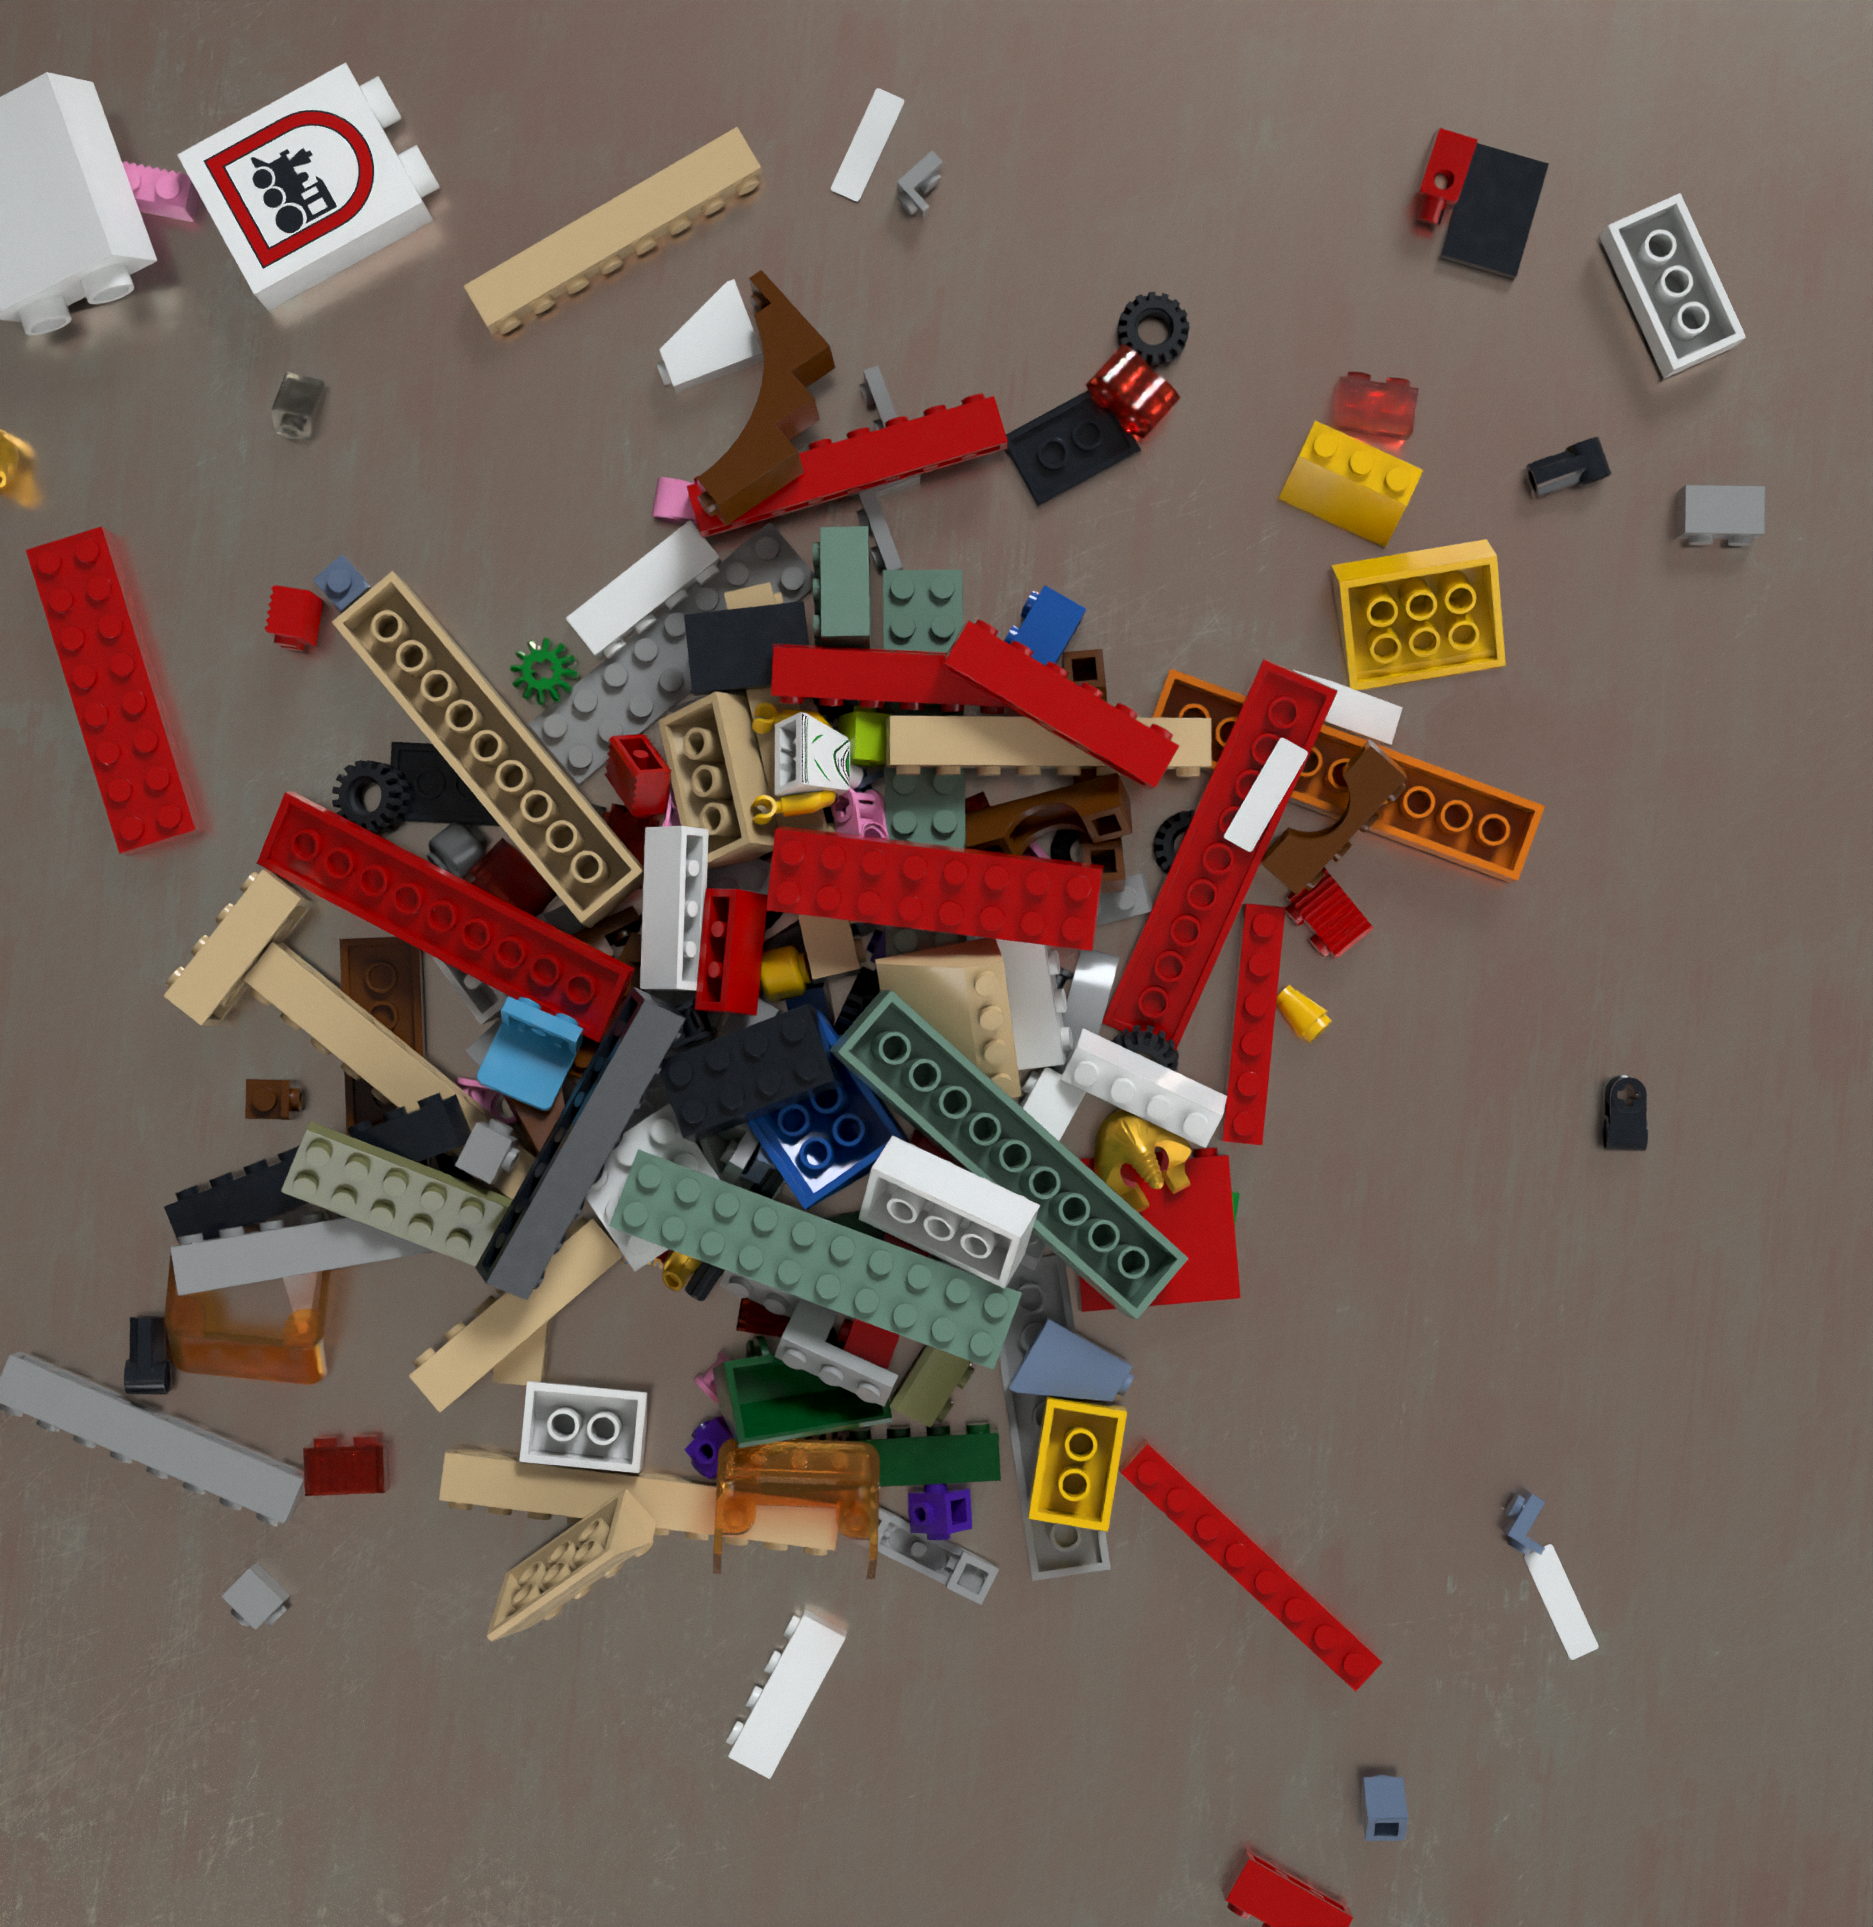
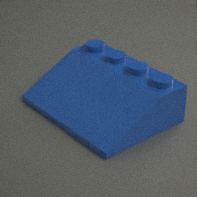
M817 1009L830 1048H832L840 1037L825 1014ZM835 1056L834 1059L844 1085L747 1122L804 1210L813 1207L869 1174L892 1135L907 1143H911L881 1097Z

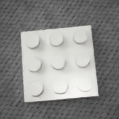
M670 1103L623 1133L620 1144L610 1152L604 1163L601 1178L596 1184L591 1186L585 1197L634 1271H637L668 1250V1248L609 1227L638 1149L720 1180L696 1142L694 1143L683 1138Z

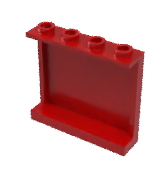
M1218 1147L1194 1149V1157H1188L1185 1162V1174L1190 1181V1186L1175 1194L1171 1192L1165 1180L1161 1189H1154L1149 1186V1183L1145 1182L1144 1178H1141L1132 1165L1123 1164L1120 1174L1130 1181L1137 1182L1149 1203V1207L1139 1212V1214L1188 1257V1260L1149 1306L1241 1298L1229 1155L1218 1154ZM1155 1152L1158 1165L1161 1167L1163 1154L1162 1152ZM1094 1157L1079 1159L1095 1173ZM1078 1275L1079 1293H1077L1078 1309L1080 1311L1116 1309Z

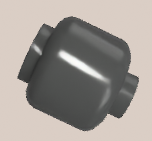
M455 821L429 841L430 853L426 856L430 863L463 879L486 860L483 845L487 843V840L474 824L466 827L464 824Z

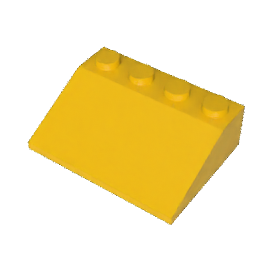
M1487 539L1331 565L1335 606L1349 688L1363 690L1506 666L1497 555Z

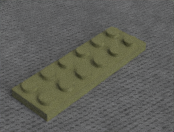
M311 1121L308 1123L281 1192L473 1266L477 1265L513 1200Z

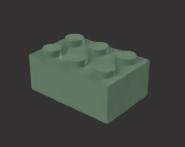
M868 526L820 527V542H813L812 544L814 566L813 602L815 615H813V635L815 646L871 648Z

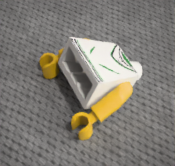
M763 702L756 707L754 715L762 716L766 719H754L752 729L760 734L768 733L775 724L774 795L781 797L782 800L775 801L768 795L758 796L751 807L764 806L768 809L769 813L756 815L753 819L756 824H767L771 821L773 815L777 813H783L784 817L814 813L832 805L836 797L848 792L850 788L855 789L859 786L863 778V770L860 766L850 763L849 739L834 730L819 712L783 709V713L777 712L776 708L768 702Z

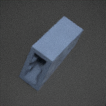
M1047 1316L1010 1380L1008 1387L1016 1393L1113 1402L1117 1394L1122 1397L1125 1395L1134 1379V1375L1129 1373L1132 1368L1129 1362Z

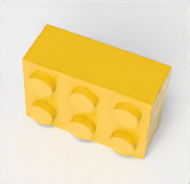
M1046 1395L1027 1508L1028 1519L1108 1532L1127 1417L1125 1407Z

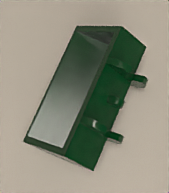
M833 1327L826 1343L841 1349L842 1343L836 1341L837 1334ZM764 1336L753 1337L754 1340L747 1341L746 1358L724 1361L713 1368L719 1407L738 1448L892 1422L889 1398L885 1407L877 1403H868L860 1399L857 1394L840 1386L828 1385L820 1377L803 1369H793L787 1366L783 1360L774 1357L775 1353L770 1354Z

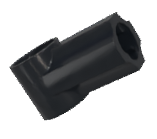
M1599 437L1578 442L1567 447L1564 452L1528 464L1526 466L1528 480L1536 497L1538 498L1575 484L1578 487L1610 476L1612 473Z
M166 1316L130 1317L129 1359L126 1360L124 1369V1388L126 1394L167 1395L169 1393L171 1364L169 1359H166Z

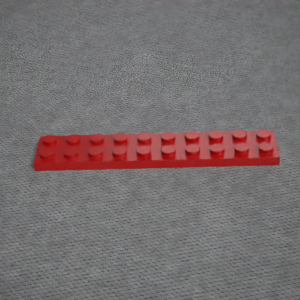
M1263 658L1107 1007L1102 1021L1103 1024L1119 1031L1127 1028L1129 1032H1132L1135 1025H1140L1141 1031H1146L1147 1025L1154 1026L1153 1033L1158 1035L1160 1030L1166 1033L1165 1040L1168 1041L1172 1038L1175 1043L1174 1050L1177 1049L1338 691ZM1285 738L1306 750L1308 755L1254 849L1248 852L1225 839L1224 835L1279 739Z
M293 791L284 793L256 863L516 1000L520 997L528 998L539 1004L541 1010L553 1016L561 1013L572 1017L579 1023L578 1026L583 1028V1035L598 1043L602 1041L613 1022L635 971V968Z

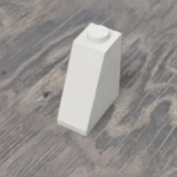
M734 279L727 281L659 349L663 361L656 363L664 385L672 383L677 394L764 361L760 345Z

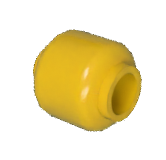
M793 945L764 951L762 955L759 992L763 991L766 998L771 1002L803 995L807 990V984L813 982L807 954L805 952L800 953Z

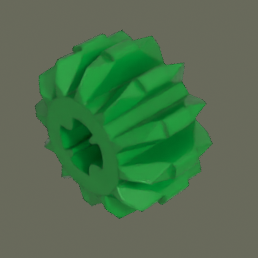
M549 638L543 639L541 650L538 649L533 640L528 641L527 645L531 654L527 656L523 651L517 650L515 655L524 663L523 665L514 664L510 666L512 673L523 674V676L512 682L513 686L516 689L527 686L522 695L527 701L537 692V703L540 706L545 705L547 693H550L555 703L561 702L560 695L557 692L560 687L567 693L573 691V688L564 682L565 678H578L577 671L565 669L576 662L573 655L562 657L566 650V646L563 643L556 645L551 652L552 643ZM549 663H552L553 666L549 667L553 672L550 679L542 677L539 681L536 680L535 677L539 676L535 671L537 666L540 664L546 667Z

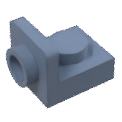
M343 554L313 579L341 614L372 588Z

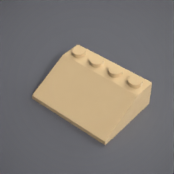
M981 938L875 959L880 991L892 990L1009 1097L1021 1096L1004 961L996 939Z
M627 1489L621 1491L505 1574L486 1637L492 1642L530 1628L542 1619L547 1621L553 1618L561 1610L563 1604L572 1598L577 1600L583 1597L591 1589L593 1583L603 1576L606 1579L613 1576L627 1559L633 1555L640 1557L646 1553L654 1542L653 1536L657 1522Z

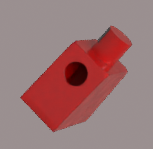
M1439 128L1433 134L1415 195L1423 197L1417 219L1434 225H1440L1446 205L1453 206L1457 203L1478 139L1443 128ZM1437 174L1447 178L1446 189L1438 188L1434 182Z

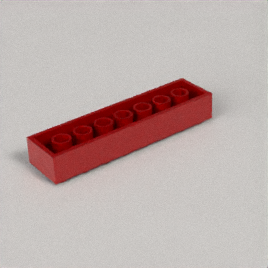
M101 526L27 549V557L119 854L132 856L205 833L113 533Z
M780 826L775 829L766 910L1092 951L1095 941L1104 865Z

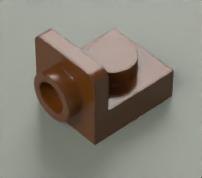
M246 1079L245 1119H296V1112H301L302 1089L296 1088V1080Z

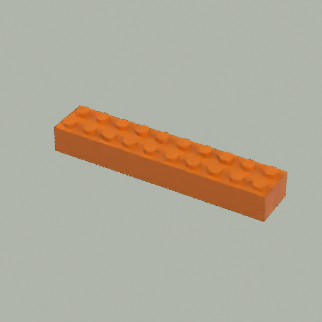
M1170 668L1151 718H1211L1212 767L1204 769V771L1212 773L1246 696ZM1323 724L1288 802L1338 820L1344 813L1349 801V788L1343 777L1342 768L1364 746L1367 740ZM1376 744L1406 771L1407 778L1403 783L1407 786L1394 802L1389 803L1386 800L1376 810L1379 817L1367 831L1509 883L1519 880L1542 817L1544 805Z

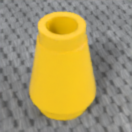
M1288 985L1277 996L1276 1005L1299 1039L1304 1037L1311 1043L1332 1023V1020L1326 1015L1328 1013L1326 1009L1298 990H1295L1291 985Z

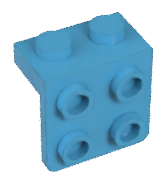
M508 996L501 1009L502 1023L478 1070L477 1080L483 1086L541 1111H548L552 1108L583 1043V1028L579 1027V1023L570 1016L561 1013L553 1016L542 1011L539 1004L528 998L520 997L516 1000Z

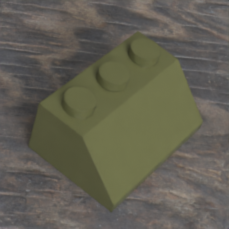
M924 1344L890 1398L889 1407L931 1428L935 1420L940 1423L944 1421L954 1404L949 1400V1397L956 1386L961 1389L965 1387L975 1369L969 1366L971 1361Z

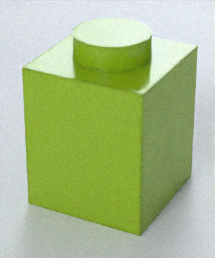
M854 706L853 712L839 716L838 732L846 736L850 741V763L864 767H877L886 764V719L892 716V714L877 713V708Z

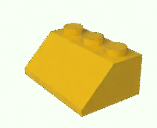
M1315 420L1305 438L1278 500L1385 549L1411 499L1423 470Z

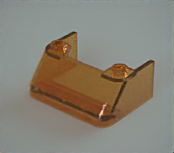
M171 1255L164 1320L173 1364L183 1372L307 1385L323 1380L331 1368L341 1268L322 1271L319 1309L303 1308L293 1312L285 1322L283 1339L206 1332V1312L203 1305L197 1299L187 1297L188 1294L178 1296Z
M734 1438L724 1442L718 1453L713 1573L721 1574L723 1535H742L748 1532L756 1520V1505L836 1508V1525L841 1534L853 1540H867L866 1579H875L878 1557L880 1457L877 1450L868 1443L854 1441L790 1439L738 1448Z

